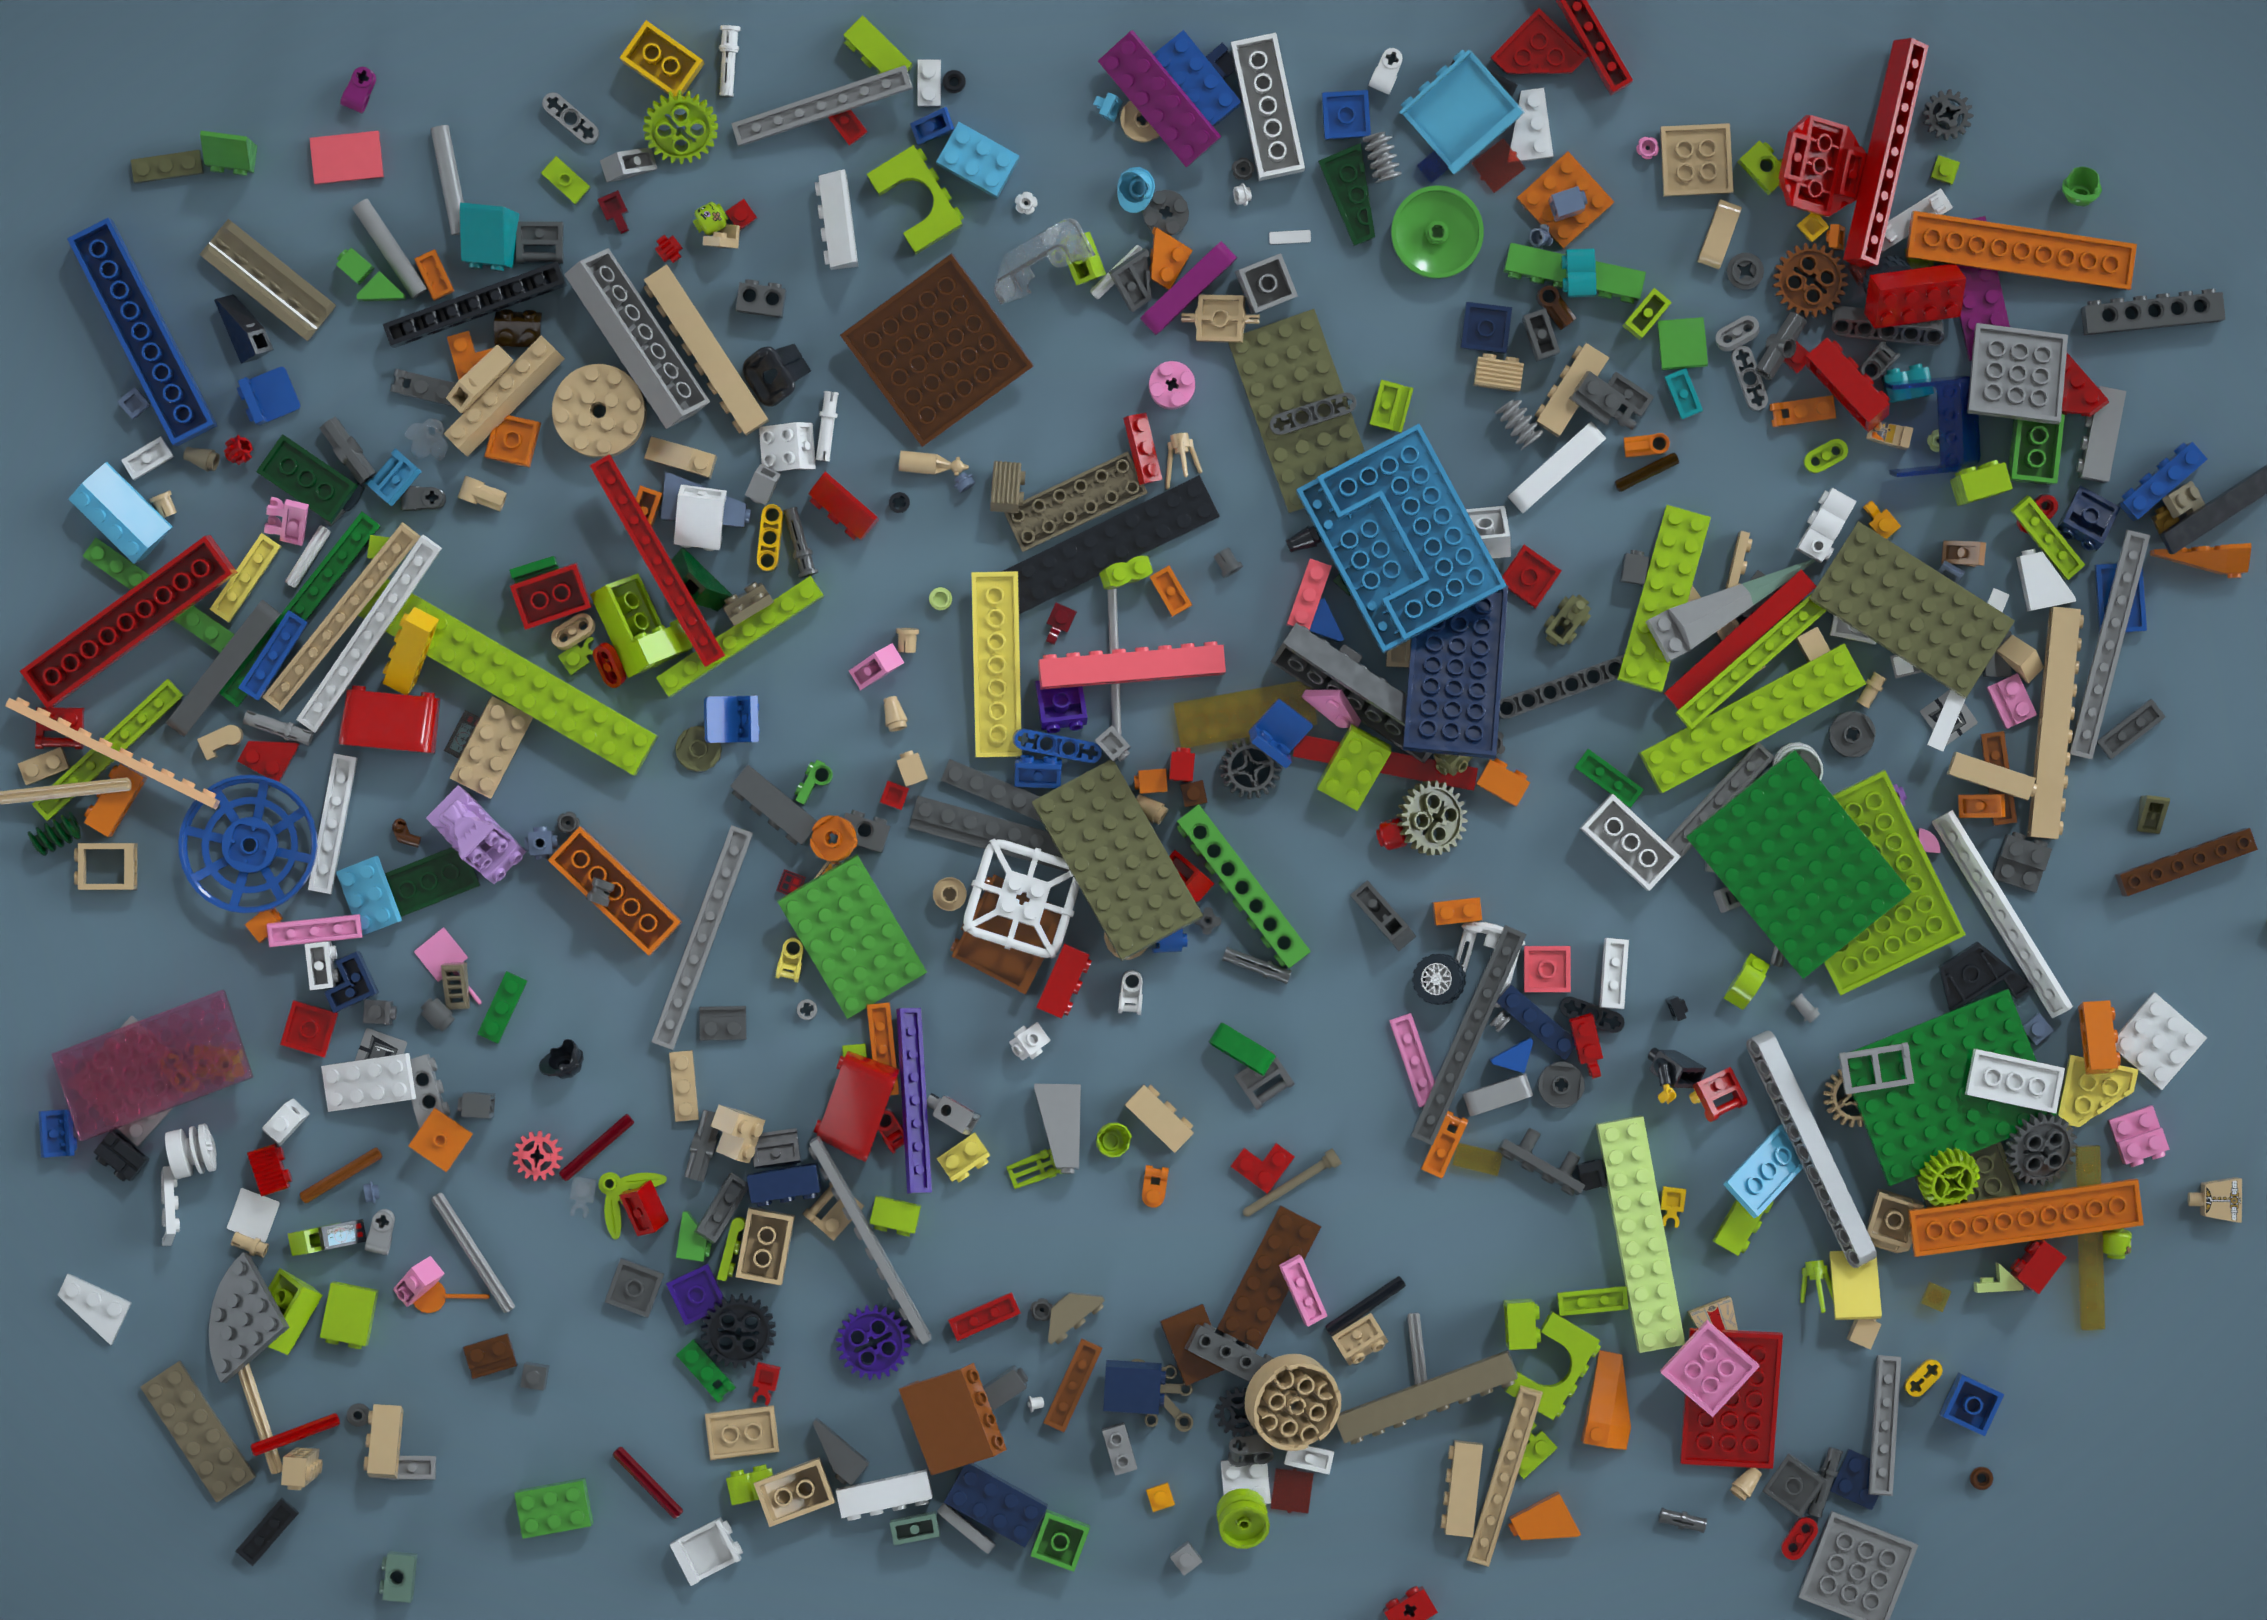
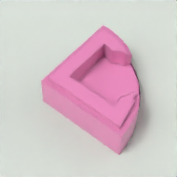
M1918 828V838L1925 852L1940 853V845L1937 838L1931 832Z

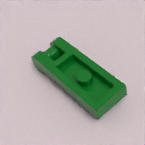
M694 1339L676 1354L718 1403L724 1399L723 1396L727 1392H732L736 1388L733 1382ZM719 1379L723 1384L716 1389L713 1383Z

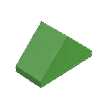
M379 271L358 292L357 300L405 301L406 296Z

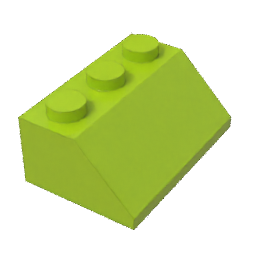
M279 1268L268 1289L289 1328L268 1347L288 1355L323 1295L308 1283Z

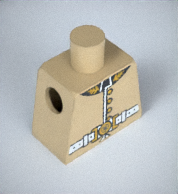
M2233 1177L2202 1182L2200 1193H2188V1206H2200V1214L2205 1217L2242 1223V1178Z

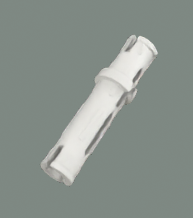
M824 391L823 408L819 414L821 416L815 460L830 462L834 421L838 416L836 406L839 393Z

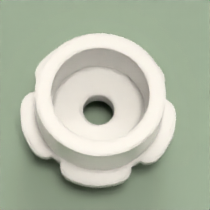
M1244 183L1234 187L1233 196L1235 203L1247 206L1248 201L1252 199L1250 188L1246 187Z
M1023 192L1022 195L1019 194L1015 198L1016 210L1021 214L1025 213L1028 215L1033 213L1038 203L1036 197H1033V194L1030 192Z

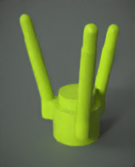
M1823 1260L1805 1262L1806 1268H1802L1800 1303L1803 1304L1805 1302L1807 1278L1809 1276L1810 1280H1816L1821 1313H1825L1821 1285L1823 1276L1833 1300L1832 1283L1827 1265H1824Z

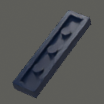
M1510 983L1499 995L1496 1003L1563 1060H1566L1576 1048L1574 1038Z

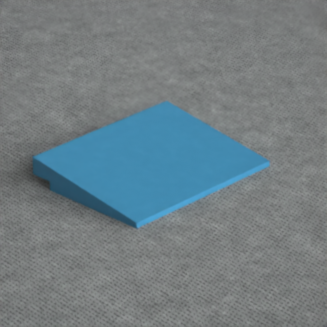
M1420 424L1318 476L1317 479L1296 489L1299 499L1383 654L1507 587Z

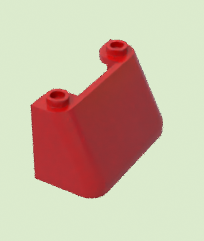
M352 685V690L347 689L339 744L435 754L440 698H435V693L421 692V696L371 692L366 691L365 686Z
M847 1051L845 1057L840 1056L836 1069L840 1070L824 1117L822 1121L817 1120L813 1132L823 1142L866 1162L900 1069Z

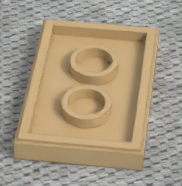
M774 1405L705 1413L710 1460L779 1452Z

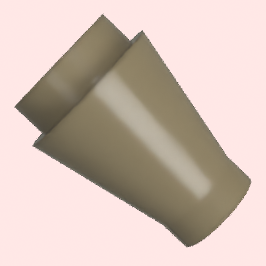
M187 447L184 451L183 459L209 472L210 470L215 471L217 469L220 454L216 453L213 449Z

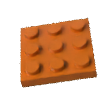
M1569 151L1516 198L1540 225L1546 224L1549 226L1550 236L1562 249L1614 203L1611 197ZM1577 186L1580 191L1584 190L1588 204H1585L1586 206L1582 214L1555 222L1548 202L1551 195Z

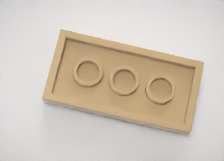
M491 695L449 778L491 799L533 717Z

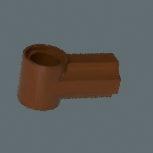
M1545 286L1537 292L1536 300L1538 304L1544 309L1546 308L1548 315L1559 330H1562L1577 319L1555 287ZM1545 290L1553 293L1554 298L1551 303L1545 302L1542 298Z

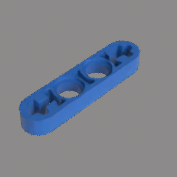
M1019 729L1013 735L1014 745L1026 751L1087 763L1097 762L1102 755L1100 746L1090 741L1029 729ZM1026 733V737L1035 739L1034 735L1037 734L1035 749L1032 748L1033 743L1025 742L1024 746H1021V741H1018V737ZM1044 737H1049L1052 740V746L1048 750H1043L1040 747V741ZM1067 741L1074 744V751L1069 755H1066L1062 750L1063 744ZM1079 743H1082V749L1088 750L1093 746L1096 755H1092L1091 759H1088L1087 754L1080 753V757H1076L1079 752Z

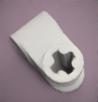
M1389 48L1383 53L1371 77L1369 87L1390 95L1403 59L1399 50ZM1396 55L1395 59L1398 63L1393 62L1392 65H1389L1386 56Z
M1129 970L1122 977L1118 1013L1120 1014L1124 1011L1137 1012V1015H1141L1143 981L1138 971ZM1129 975H1136L1139 983L1135 987H1129L1125 982L1126 978Z

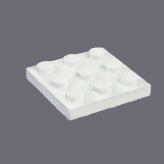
M2153 992L2118 1032V1042L2115 1044L2116 1052H2119L2132 1066L2139 1069L2138 1071L2155 1086L2163 1090L2207 1037L2158 994Z

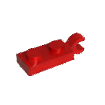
M1589 1013L1569 1019L1579 1063H1587L1589 1076H1592V1079L1601 1077L1597 1060L1602 1059L1603 1055L1593 1014Z

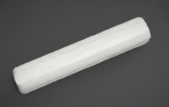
M1136 245L1112 269L1142 250V247ZM1107 273L1091 288L1090 293L1096 299H1100L1115 284L1110 274Z
M324 526L318 527L285 581L293 588L299 585L331 533L329 529Z

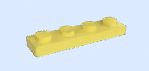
M261 533L236 571L238 573L230 578L210 610L230 623L282 546Z

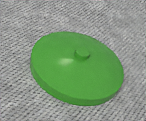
M1428 186L1410 194L1398 207L1391 227L1393 248L1400 261L1412 272L1432 279L1452 277L1465 270L1477 257L1484 237L1483 221L1476 205L1464 193L1447 186Z

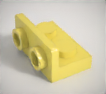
M974 1132L939 1156L937 1160L949 1176L951 1182L957 1180L959 1183L970 1175L968 1173L970 1169L976 1167L978 1170L989 1162L987 1158L990 1156V1153Z

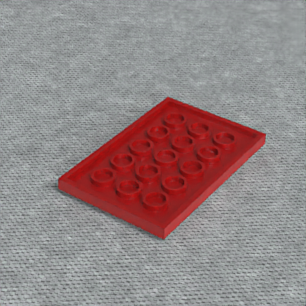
M1689 1328V1338L1699 1328ZM1718 1329L1759 1364V1368L1713 1417L1685 1394L1680 1463L1773 1469L1783 1334L1781 1332Z

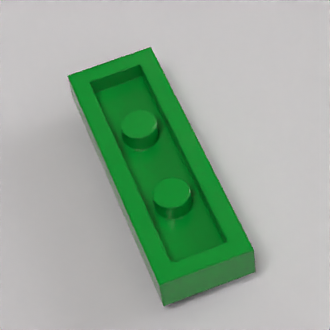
M1590 749L1585 751L1574 766L1575 769L1605 791L1614 794L1629 808L1632 807L1644 790Z
M506 971L477 1033L478 1035L499 1044L528 980Z

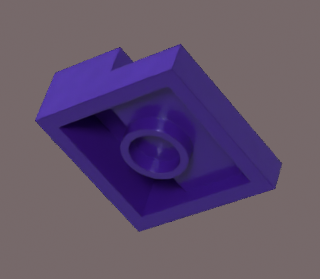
M1035 681L1041 730H1047V733H1057L1061 730L1060 728L1069 727L1070 730L1077 731L1082 729L1083 725H1087L1088 716L1083 686L1040 690V681Z

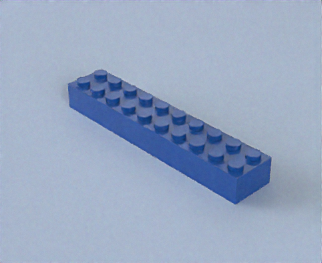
M106 218L67 238L172 445L178 447L217 427L218 425L114 221Z

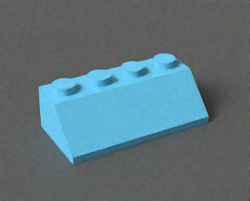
M108 462L104 463L82 482L68 499L134 564L144 560L173 527Z

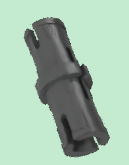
M1661 1508L1658 1520L1660 1523L1678 1526V1529L1681 1530L1687 1528L1701 1533L1705 1532L1707 1518L1688 1515L1685 1511L1680 1513Z

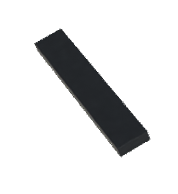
M2267 465L2160 533L2169 554H2175L2266 495Z

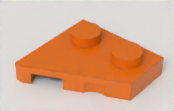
M1154 227L1152 230L1154 235L1153 249L1151 248L1150 279L1169 290L1193 250L1159 228Z

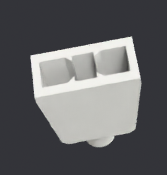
M293 1098L286 1102L262 1129L281 1146L310 1113Z

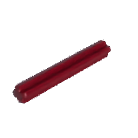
M625 1114L559 1172L561 1178L564 1181L570 1180L634 1124V1120L628 1114Z
M620 1446L613 1452V1457L673 1519L678 1518L683 1513V1509L623 1447Z

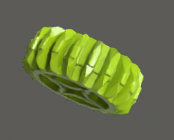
M1956 1147L1953 1150L1946 1148L1944 1153L1938 1150L1937 1156L1930 1155L1931 1160L1924 1162L1925 1168L1919 1169L1921 1174L1918 1177L1919 1189L1923 1193L1924 1198L1934 1206L1960 1204L1961 1200L1968 1201L1967 1196L1974 1194L1973 1188L1979 1187L1977 1180L1980 1179V1174L1978 1173L1980 1170L1974 1158L1966 1151H1960Z

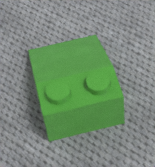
M200 131L204 164L207 167H211L210 171L224 173V169L233 170V174L247 176V172L254 173L257 145L247 136Z

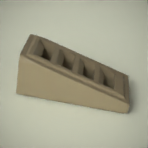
M467 962L442 964L441 974L446 1007L448 1009H469ZM459 971L460 975L450 976V972ZM450 980H460L461 984L451 985ZM451 989H462V993H451ZM452 998H463V1002L452 1003Z

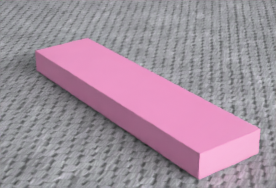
M360 914L267 923L269 947L363 937Z
M1408 1013L1391 1019L1389 1022L1418 1107L1420 1108L1425 1105L1435 1081L1412 1014Z

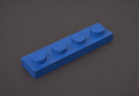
M288 610L238 688L259 701L309 622Z

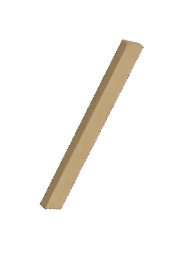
M1520 1385L1469 1549L1467 1561L1487 1567L1490 1565L1541 1401L1542 1391Z

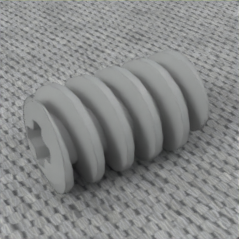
M1386 132L1375 133L1363 138V142L1370 143L1365 147V150L1372 152L1367 158L1368 160H1374L1370 164V168L1377 169V171L1372 173V177L1380 178L1375 183L1388 181L1402 174L1400 171H1394V168L1399 166V163L1392 162V159L1397 154L1389 153L1395 146L1387 144L1392 139V136L1385 135Z
M1511 400L1494 413H1503L1500 421H1509L1505 429H1514L1510 436H1519L1515 443L1516 445L1524 443L1521 448L1522 450L1537 440L1543 431H1534L1538 423H1529L1533 416H1524V413L1527 411L1526 407L1518 408L1522 400Z

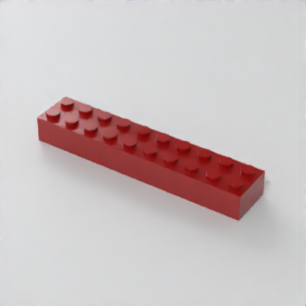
M204 536L28 664L20 672L47 709L52 708L238 572L212 536Z

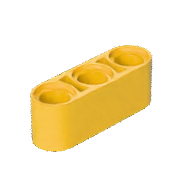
M774 504L765 506L761 514L757 564L766 572H772L778 567L784 516L781 508ZM770 509H776L779 512L777 520H767L766 514ZM774 532L776 534V541L773 544L765 543L764 536L766 533ZM765 555L773 556L774 563L772 566L764 567L761 561Z

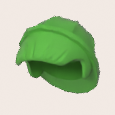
M2084 166L2076 167L2063 180L2062 191L2068 202L2076 206L2085 207L2100 196L2102 188L2099 174L2095 170Z

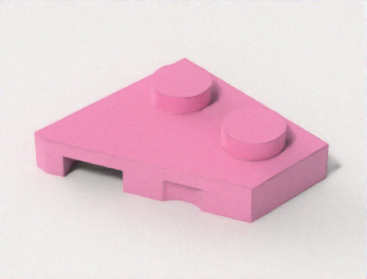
M1342 690L1304 691L1302 698L1337 727L1349 728L1351 724L1358 727L1361 723L1360 718Z

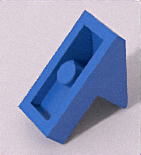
M947 107L910 123L917 145L925 144L940 136L950 135L954 130Z

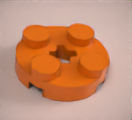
M828 815L822 817L812 828L811 848L819 858L829 862L844 860L858 844L853 825L847 819L840 816ZM831 833L838 835L835 844L829 843Z

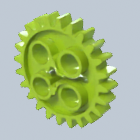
M678 90L677 96H674L669 91V98L666 99L663 95H660L661 103L653 101L654 109L647 108L649 116H644V122L647 123L643 125V131L647 132L644 134V139L650 140L648 142L649 148L655 147V155L662 152V160L669 156L671 157V163H674L676 158H679L680 164H683L684 158H687L692 163V156H696L700 160V152L708 154L707 146H714L712 139L717 138V132H715V130H718V123H715L717 115L712 114V106L706 108V99L699 102V94L691 98L690 91L686 93V96H682L681 90ZM677 109H684L686 111L683 115L675 113ZM665 124L668 125L670 128L666 131H662L659 129V126ZM694 124H700L703 126L699 130H694L691 128ZM682 139L685 140L687 143L685 145L680 146L677 145L675 142Z

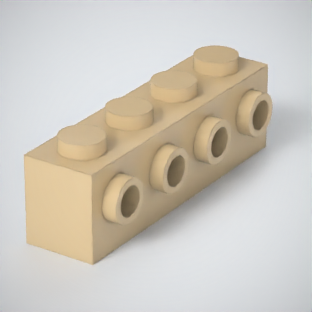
M296 1447L283 1457L281 1485H287L289 1490H301V1488L318 1477V1474L322 1473L323 1460L319 1459L320 1449Z

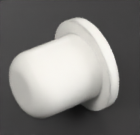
M1028 1396L1027 1405L1030 1411L1033 1412L1034 1409L1044 1407L1042 1397L1032 1398Z

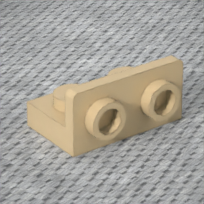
M1372 1313L1332 1336L1349 1365L1362 1362L1365 1356L1382 1350L1385 1344L1388 1343L1386 1336Z

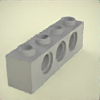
M429 1054L410 1059L416 1099L411 1100L419 1129L435 1107L447 1116L451 1115L448 1102H443L441 1093H444L443 1084L440 1079L437 1080L434 1072L438 1070L435 1058H430ZM420 1073H425L429 1077V1083L426 1086L418 1083L417 1078ZM427 1095L433 1096L436 1100L433 1108H428L424 1104V1099Z

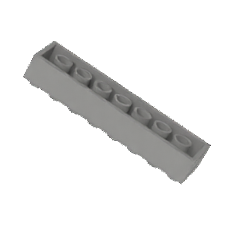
M609 248L579 261L564 274L666 429L694 416L710 403L704 391Z

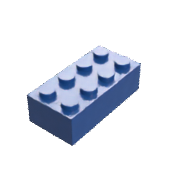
M1184 30L1153 54L1213 127L1241 106V100Z

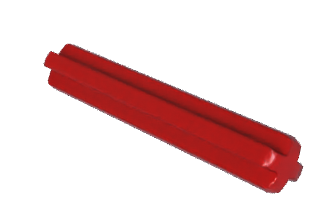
M334 1413L250 1445L253 1455L257 1456L338 1426L340 1420L338 1415Z

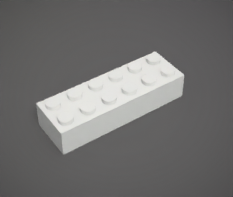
M1271 33L1231 42L1233 62L1259 181L1304 172L1305 165L1277 34Z

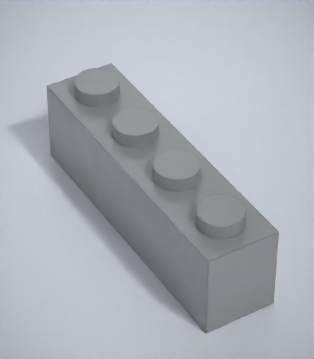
M2098 386L2108 398L2109 403L2091 417L2086 416L2084 426L2088 428L2086 436H2083L2080 449L2083 450L2082 459L2079 458L2077 461L2076 472H2079L2078 478L2107 483L2110 480L2126 391Z

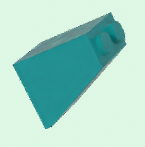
M460 202L461 261L468 263L469 268L483 269V265L491 266L490 270L504 271V268H513L520 213L502 206Z

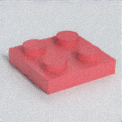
M1524 946V992H1571L1570 946Z

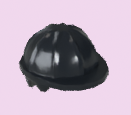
M565 1039L560 1047L551 1048L550 1053L540 1061V1072L543 1075L556 1076L560 1079L572 1078L581 1070L584 1060L583 1051L578 1048L573 1040Z

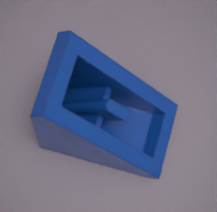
M1325 598L1319 601L1310 632L1336 642H1341L1344 638Z
M1529 1037L1489 1060L1494 1065L1525 1073L1533 1040Z

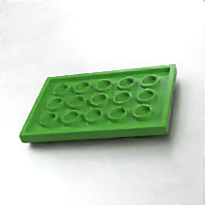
M858 854L777 900L847 1019L867 1008V1005L876 1003L927 973V970Z

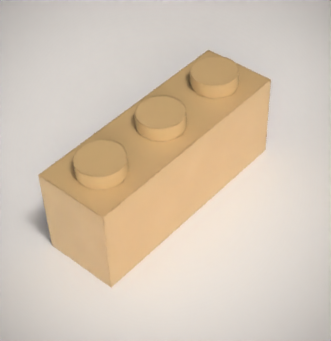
M1143 1084L1125 1103V1106L1175 1153L1194 1134L1191 1130L1193 1125L1185 1117L1180 1119L1174 1113L1177 1109L1168 1101L1163 1103L1158 1098L1160 1093L1151 1084L1148 1087Z
M373 1404V1411H369L368 1424L371 1425V1434L367 1433L366 1447L369 1448V1457L365 1456L364 1470L367 1471L369 1477L398 1478L404 1413L402 1406Z

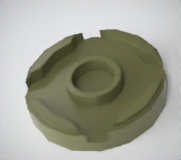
M703 726L690 727L683 731L678 737L675 746L679 762L687 769L696 772L707 771L714 767L719 761L722 752L721 743H707L705 741V729Z

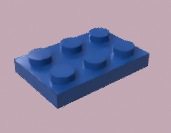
M2118 563L2095 565L2099 634ZM2143 566L2126 632L2147 631Z

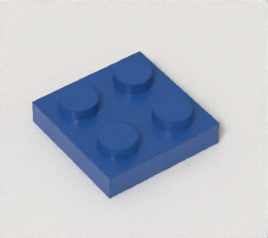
M1368 90L1322 93L1325 140L1363 138L1371 135Z

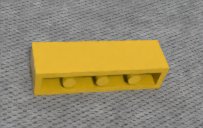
M416 607L409 614L405 613L399 624L402 629H399L394 638L396 645L392 647L388 655L391 661L387 662L383 670V674H385L384 685L404 695H408L418 681L439 619Z

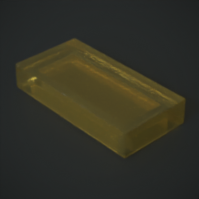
M1458 1143L1452 1165L1498 1176L1502 1155L1500 1152Z

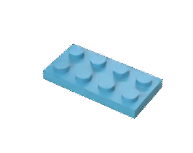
M1783 1124L1778 1125L1723 1184L1753 1218L1758 1217L1803 1169Z

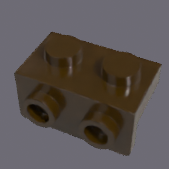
M504 309L497 311L494 318L495 346L530 347L541 336L542 313L534 310L513 312L512 310Z

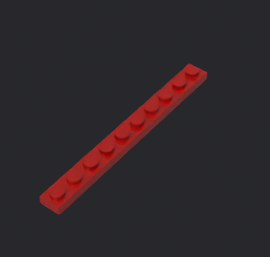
M609 454L591 464L592 471L703 665L707 667L726 656L612 456Z

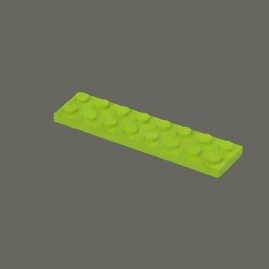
M1666 505L1617 680L1660 693L1663 692L1671 661L1667 662L1646 621L1670 608L1688 602L1711 517Z

